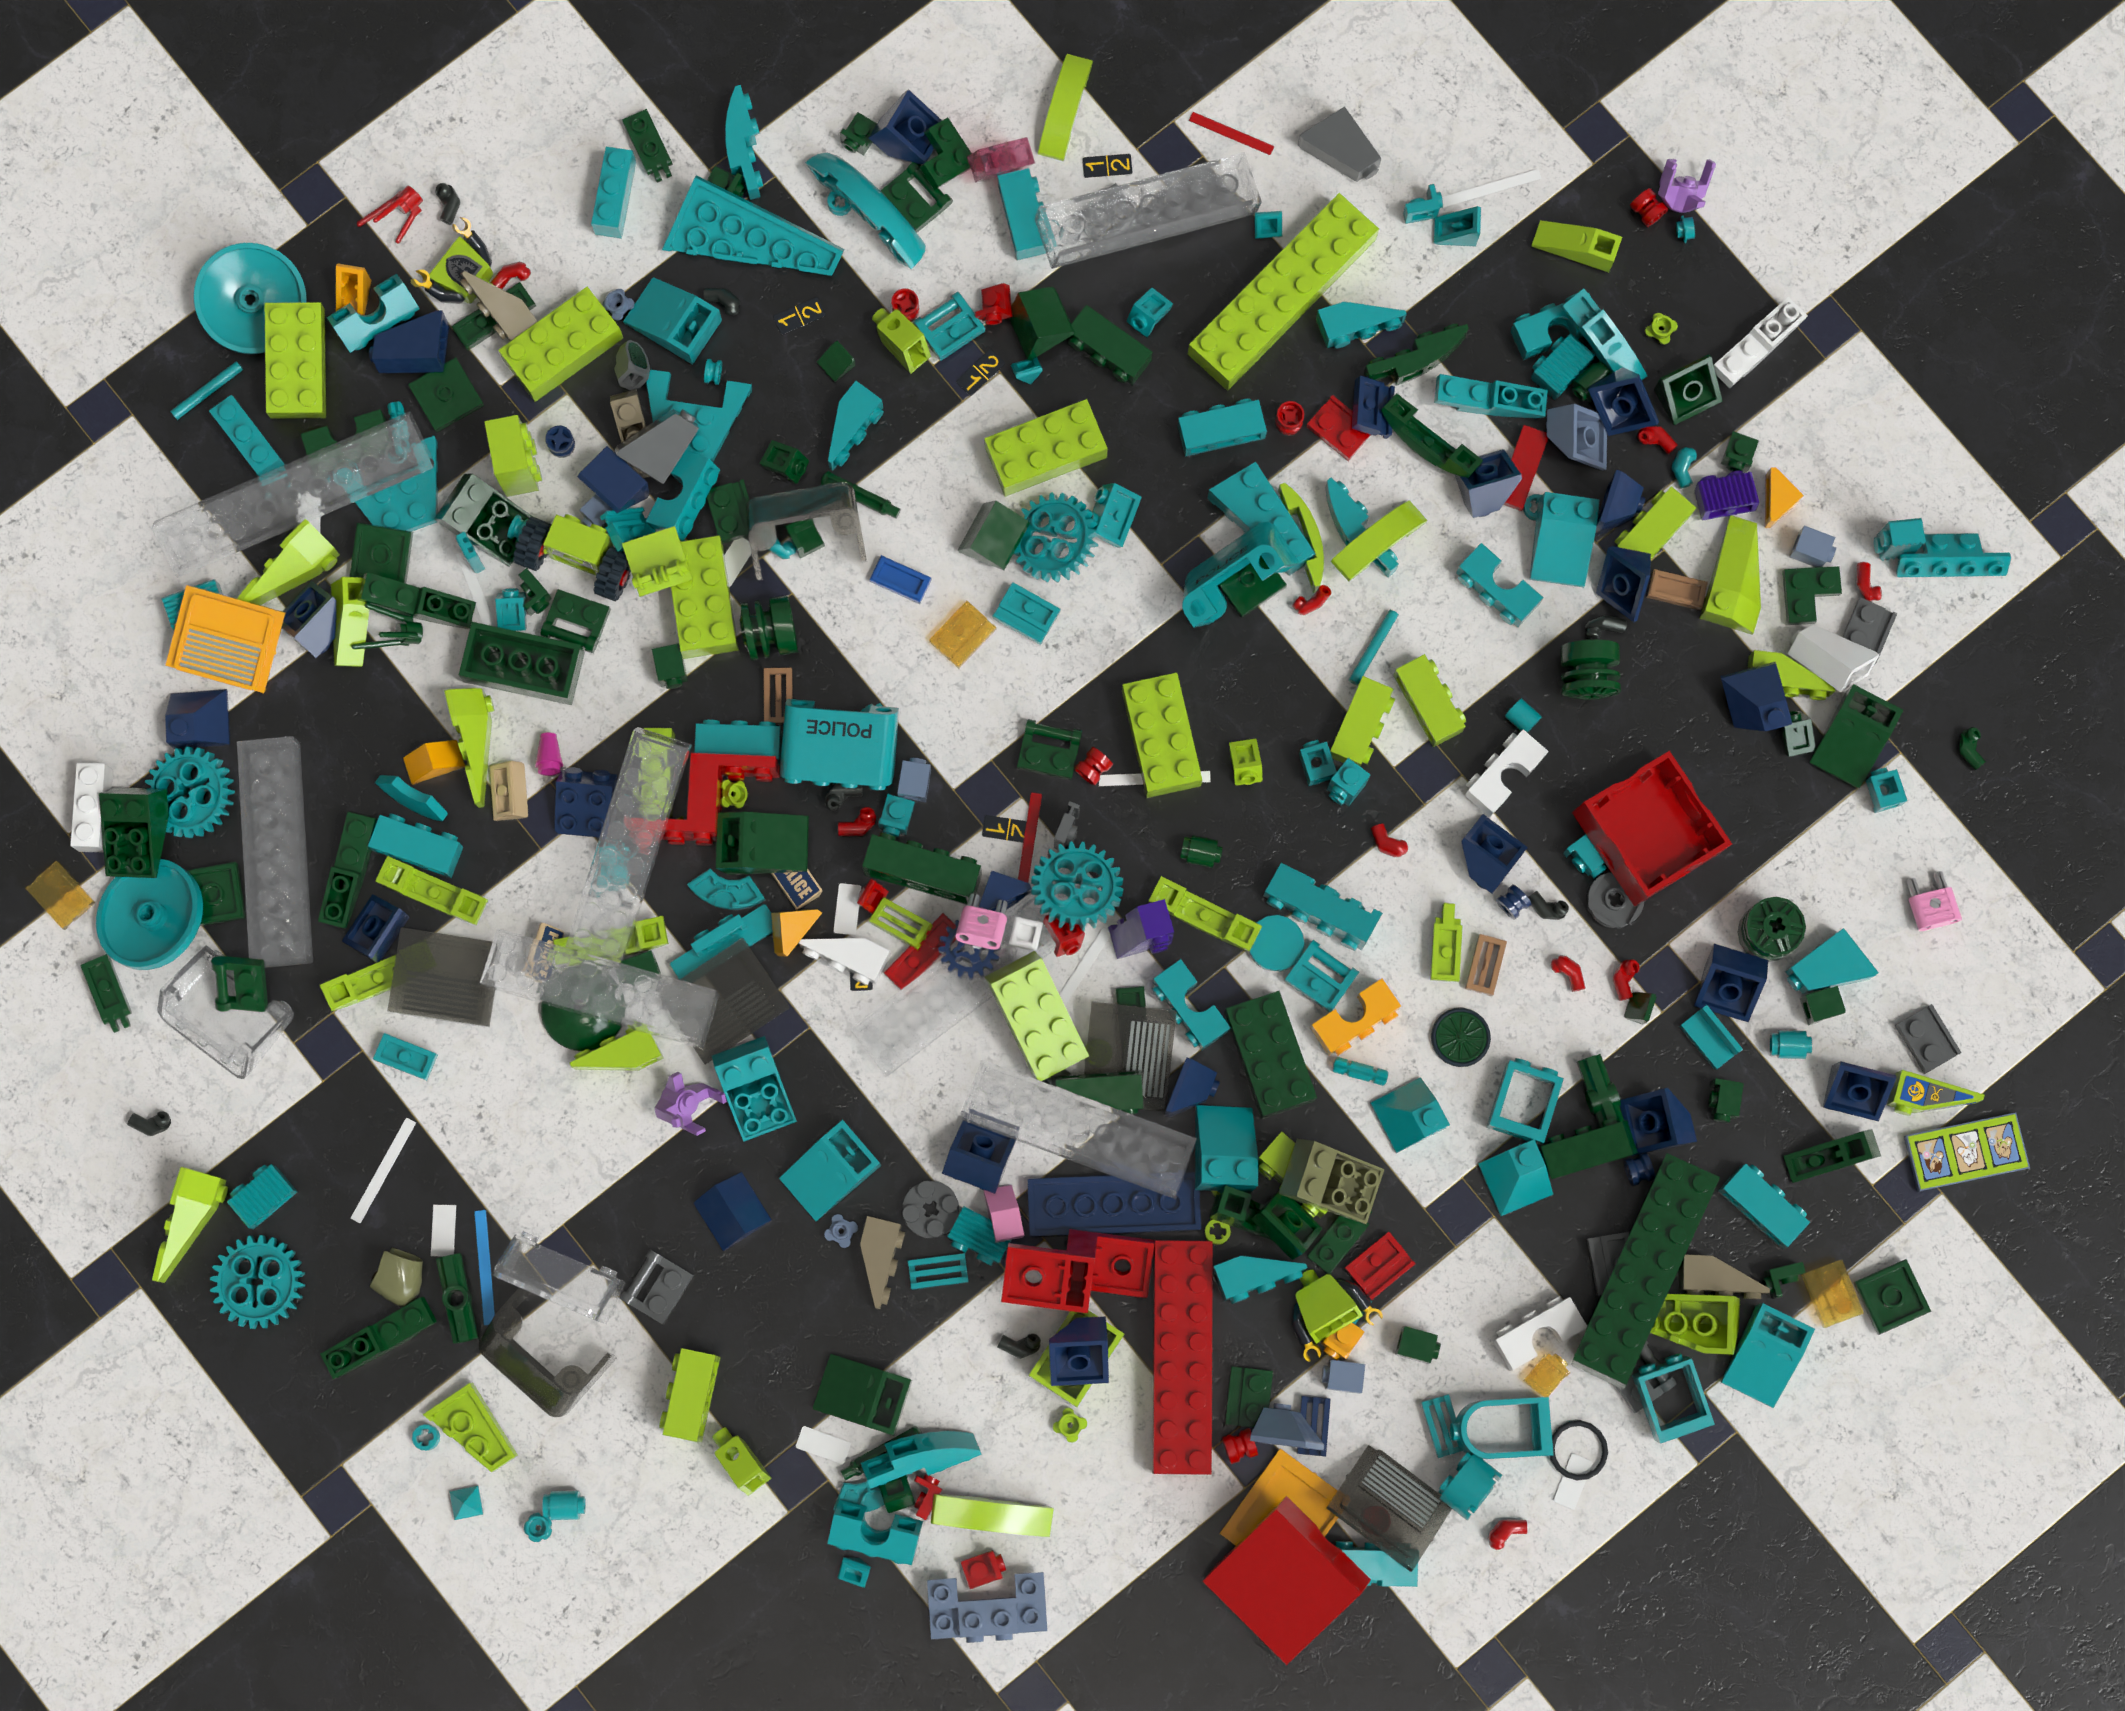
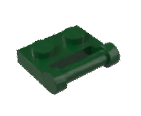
M912 162L904 172L885 186L881 192L905 217L913 229L919 232L952 204L953 199L948 194H944L939 188L934 191L919 168L922 165ZM914 177L935 199L936 203L932 207L909 183Z
M557 589L547 618L542 625L540 636L546 638L552 636L566 642L579 644L585 648V651L594 653L611 608ZM557 620L589 630L591 634L589 637L556 627L555 624Z
M1028 719L1017 769L1072 780L1082 730L1074 729V731L1037 724L1036 720ZM1033 734L1071 742L1070 750L1032 742Z
M216 956L211 959V969L215 972L217 997L215 998V1009L217 1011L226 1012L231 1009L254 1012L266 1011L268 1000L263 959ZM227 970L234 971L236 996H229Z

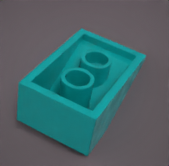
M1544 492L1537 506L1538 518L1535 525L1529 580L1585 587L1597 528L1599 499Z
M1196 1105L1195 1190L1218 1191L1226 1185L1251 1193L1258 1186V1152L1253 1109Z

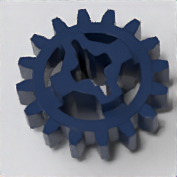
M956 920V928L954 930L951 927H946L949 936L940 937V941L945 946L938 948L939 953L946 954L941 959L942 964L950 963L947 969L948 972L952 973L957 970L959 979L963 977L964 973L968 974L969 980H973L974 973H978L983 978V970L985 968L993 971V966L990 962L999 961V956L994 954V951L1001 950V946L995 950L989 949L988 955L983 962L980 956L982 951L987 948H974L975 953L970 955L968 951L963 952L965 950V943L958 942L957 947L950 951L959 924V920ZM963 960L971 963L972 967H965L957 962Z

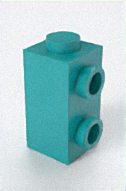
M1348 758L1330 780L1327 791L1330 792L1329 797L1337 804L1343 805L1344 803L1349 807L1366 786L1370 774Z

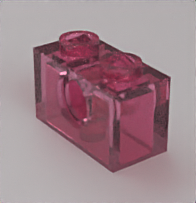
M1027 137L982 148L967 156L975 183L996 178L997 175L1026 169L1035 164Z

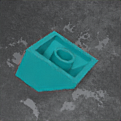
M1421 1077L1370 1103L1396 1153L1450 1126L1437 1099Z
M1535 1140L1478 1163L1500 1217L1553 1195L1547 1168Z

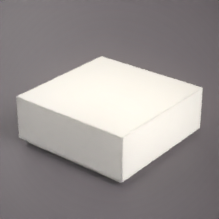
M1015 916L1009 945L1037 952L1043 923Z

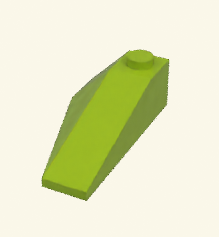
M1731 515L1699 619L1753 635L1761 610L1757 523Z
M304 519L280 544L283 551L279 556L274 559L269 558L264 564L265 568L262 577L252 579L237 599L262 605L315 578L324 570H330L337 563V557L340 554L308 520Z
M482 688L444 690L453 727L455 726L457 733L461 735V738L458 739V746L463 759L467 760L468 765H465V771L473 800L477 807L481 808L485 804L492 728L490 712L495 711L491 695L486 696Z
M180 1167L170 1204L175 1207L174 1212L166 1220L164 1226L165 1235L168 1238L167 1242L163 1241L159 1248L152 1278L153 1281L166 1282L218 1209L219 1203L224 1202L228 1187L225 1186L227 1180Z
M1667 1294L1650 1333L1704 1354L1734 1355L1739 1330L1740 1298L1735 1296Z

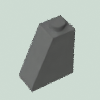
M1345 106L1299 136L1298 146L1303 151L1356 182L1362 178L1370 179L1379 171L1380 155Z
M672 409L617 445L615 453L623 460L664 484L699 429L697 423L694 422L696 417L683 409L680 413Z

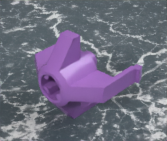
M1667 159L1658 195L1665 205L1679 213L1703 208L1706 202L1702 198L1706 195L1716 163L1707 159L1700 181H1696L1691 176H1678L1674 178L1677 160Z
M676 1072L669 1076L661 1098L655 1106V1114L657 1118L672 1124V1127H681L698 1136L706 1131L704 1127L693 1123L691 1117L696 1111L699 1102L712 1098L724 1104L727 1102L725 1093L704 1083L684 1086L682 1074Z

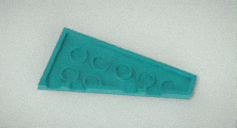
M696 175L662 250L686 252V254L713 256L717 259L751 264H766L778 268L799 269V271L832 276L845 249Z

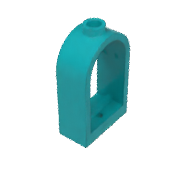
M1549 1397L1486 1400L1470 1403L1459 1412L1455 1423L1450 1424L1451 1440H1456L1464 1453L1468 1452L1482 1459L1552 1456L1553 1443ZM1529 1404L1533 1451L1485 1453L1479 1451L1471 1444L1467 1435V1423L1470 1416L1477 1409L1488 1406Z

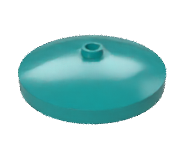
M238 243L216 252L201 268L194 287L195 311L204 330L221 346L243 354L265 353V303H306L304 282L294 264L274 248L258 243ZM247 295L254 296L255 302L252 305H248L244 300Z
M160 859L157 878L115 877L103 893L96 915L97 935L104 951L116 962L135 970H152L174 961L189 947L200 927L203 914V899L199 885L187 870L164 859Z

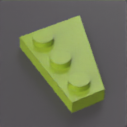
M473 1382L467 1384L423 1414L429 1421H433L447 1436L462 1445L466 1452L490 1472L498 1470L518 1456Z

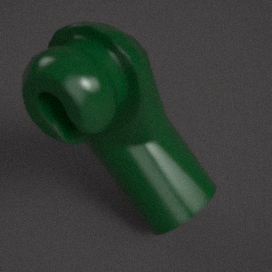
M1970 727L1960 735L1959 753L1974 770H1977L1986 761L1976 751L1977 740L1981 738V733L1977 728Z

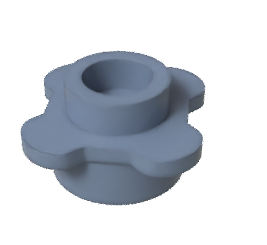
M616 289L606 296L602 306L606 311L612 313L614 320H621L626 311L634 308V301L625 296L623 289Z
M840 1214L834 1215L830 1228L824 1233L825 1238L828 1241L834 1240L838 1242L842 1248H847L851 1244L850 1239L853 1233H856L858 1230V1225L854 1221L848 1222L844 1220ZM840 1228L844 1229L843 1234L838 1232Z

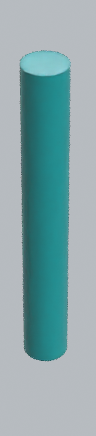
M237 361L170 412L178 420L243 369Z
M1389 609L1348 679L1352 684L1358 685L1362 676H1364L1399 616L1397 612Z

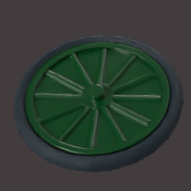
M1454 1008L1440 1015L1435 1021L1432 1028L1431 1041L1434 1051L1445 1063L1456 1067H1468L1476 1064L1486 1055L1490 1047L1491 1034L1488 1024L1477 1012L1466 1008Z

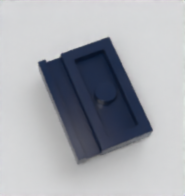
M1361 375L1355 379L1352 429L1374 436L1381 435L1384 439H1388L1392 435V427L1381 410L1394 396L1395 386H1384L1382 382Z

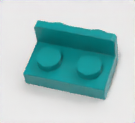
M1116 483L1100 487L1094 498L1096 503L1092 511L1093 516L1090 518L1098 523L1092 528L1099 532L1097 538L1117 548L1123 547L1142 497Z

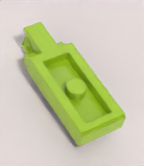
M1453 903L1442 904L1441 918L1435 917V923L1433 924L1430 980L1459 982L1463 925H1461V919H1455V904Z

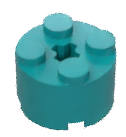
M1467 1452L1457 1465V1475L1454 1478L1449 1475L1440 1486L1438 1493L1441 1494L1440 1500L1468 1521L1471 1517V1513L1468 1511L1470 1510L1472 1513H1475L1493 1490V1486L1496 1483L1493 1479L1499 1482L1503 1475L1482 1458Z

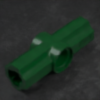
M1601 1054L1577 1061L1576 1063L1586 1088V1101L1591 1113L1596 1116L1599 1128L1603 1127L1602 1121L1618 1117L1619 1122L1624 1121L1619 1107L1621 1106L1618 1091L1615 1084L1610 1082Z
M452 1254L437 1258L436 1262L443 1291L442 1301L446 1307L453 1344L478 1339L472 1308V1295L467 1284L462 1254ZM461 1291L464 1295V1301L461 1305L455 1307L451 1303V1296L454 1292Z

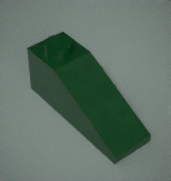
M1141 1070L1056 1076V1086L1113 1110H1121V1114L1138 1113V1109L1144 1108Z
M1870 1129L1785 1155L1784 1159L1792 1183L1881 1157V1153L1873 1130Z

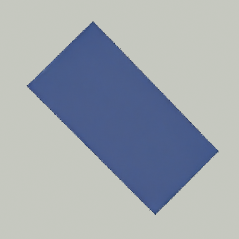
M882 555L870 577L871 583L918 604L921 603L932 580L931 577Z

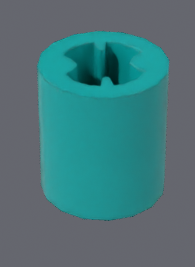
M1522 698L1505 715L1520 731L1525 730L1527 733L1542 718Z

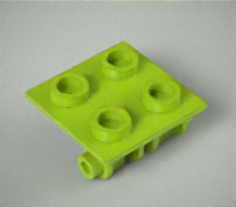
M675 526L622 543L633 576L632 583L634 588H637L639 597L693 580Z

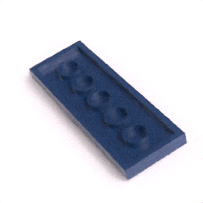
M1195 1172L1028 1179L1030 1237L1069 1235V1229L1104 1234L1201 1230L1200 1191L1195 1190Z

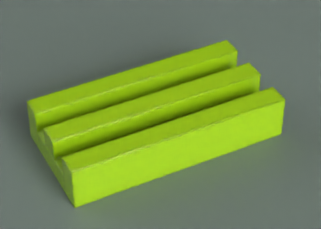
M884 897L869 920L872 925L917 950L921 946V941L925 940L927 931H930L933 927L930 922ZM887 907L922 926L920 931L888 914L884 909ZM879 917L915 935V939L878 920Z

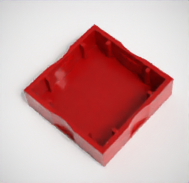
M1670 751L1641 767L1628 779L1611 785L1583 802L1572 812L1634 907L1716 857L1732 845L1711 811L1704 806L1696 795L1692 783Z
M1287 1496L1203 1580L1286 1665L1359 1597L1371 1581L1341 1549L1334 1546L1323 1536L1317 1525Z

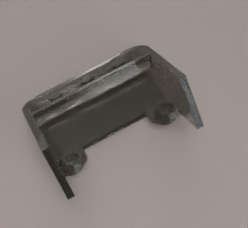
M837 482L755 497L746 505L748 536L756 580L758 582L764 581L759 551L768 550L775 545L777 540L775 525L830 516L832 527L838 534L844 536L857 535L861 562H868L855 492L848 483Z
M525 1280L493 1317L480 1338L479 1351L549 1416L563 1417L571 1411L617 1357L614 1354L607 1353L589 1374L578 1366L569 1365L564 1367L556 1376L552 1375L513 1339L523 1325L522 1316L516 1309L537 1286L532 1281Z

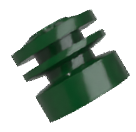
M788 595L771 597L769 599V611H763L760 601L755 600L756 613L753 614L750 613L748 602L741 603L740 628L743 643L750 654L751 661L758 660L757 647L762 646L765 658L770 656L771 644H776L780 656L798 652Z
M1581 640L1569 642L1560 647L1561 666L1573 670L1561 676V681L1567 683L1562 686V695L1569 698L1594 700L1615 696L1621 692V684L1616 682L1621 678V674L1618 671L1608 669L1620 663V646L1617 642L1609 640Z
M1777 896L1765 898L1746 911L1739 921L1737 931L1739 943L1747 954L1767 959L1768 962L1777 961L1800 945L1804 939L1806 923L1799 907L1790 900ZM1773 922L1777 923L1776 928L1778 931L1776 933L1772 932L1773 927L1770 925Z

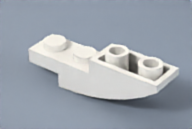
M1787 297L1760 321L1748 335L1714 364L1716 375L1731 388L1768 356L1808 315Z

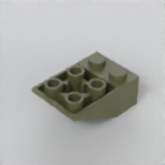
M1297 1139L1279 1194L1367 1224L1384 1169L1316 1141Z

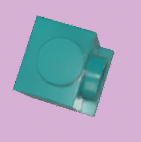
M1319 740L1304 744V749L1299 751V757L1308 786L1331 780L1337 771L1328 743H1319ZM1319 759L1321 766L1313 767L1311 760Z
M1886 767L1871 772V777L1866 780V784L1874 805V813L1902 806L1908 801L1897 769L1888 771ZM1880 786L1886 787V795L1882 794Z
M1586 834L1569 846L1563 853L1566 858L1572 855V863L1579 872H1585L1593 878L1607 869L1604 865V860Z

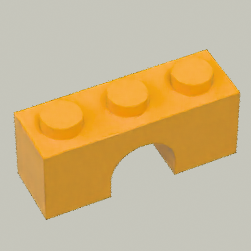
M1383 978L1357 995V999L1364 1011L1361 1020L1347 1022L1334 1009L1311 1025V1031L1328 1056L1334 1052L1337 1056L1341 1055L1352 1047L1349 1042L1357 1037L1362 1041L1375 1032L1373 1026L1381 1021L1386 1025L1399 1016L1396 1011L1400 1009L1401 1005Z

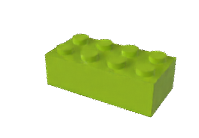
M587 286L498 351L505 364L536 402L621 341L623 335L619 326Z
M265 303L267 415L270 418H326L325 309L321 303Z
M1087 399L984 438L985 450L1005 497L1107 458L1108 448Z
M720 536L682 541L681 545L693 580L672 586L671 591L680 651L683 658L688 659L739 651L724 550Z
M1173 673L1123 684V699L1146 797L1150 798L1200 787L1202 776L1178 674Z
M1035 951L984 977L1032 1075L1038 1082L1089 1057L1042 958Z

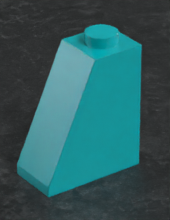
M1844 928L1785 971L1788 975L1787 981L1790 986L1796 991L1800 990L1802 994L1866 981L1879 973Z

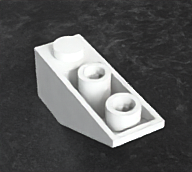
M866 938L801 939L799 942L800 947L804 949L802 952L804 955L814 960H818L821 957L829 961L828 966L842 973L844 969L854 973L853 979L865 985H868L869 981L874 984L877 983L891 956L890 950Z

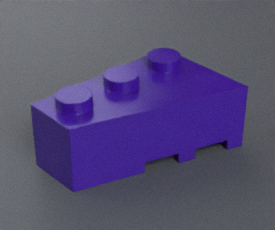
M1165 899L1138 906L1125 915L1127 921L1124 922V918L1117 921L1116 925L1108 927L1117 959L1151 950L1152 954L1168 950L1167 946L1172 943L1174 935Z

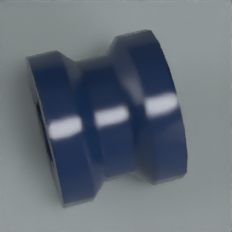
M557 425L547 431L545 442L554 456L565 458L573 453L575 440L567 427Z
M1514 884L1508 888L1506 895H1500L1496 899L1499 907L1513 920L1520 916L1522 909H1527L1531 906V901L1526 894Z
M1647 1153L1640 1154L1634 1160L1631 1158L1623 1160L1627 1178L1632 1186L1639 1185L1642 1180L1652 1181L1655 1179L1654 1169Z

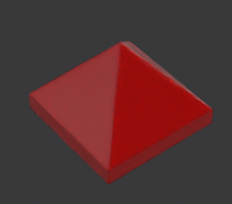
M870 879L860 891L857 903L873 915L883 897L886 898L889 891L873 879Z

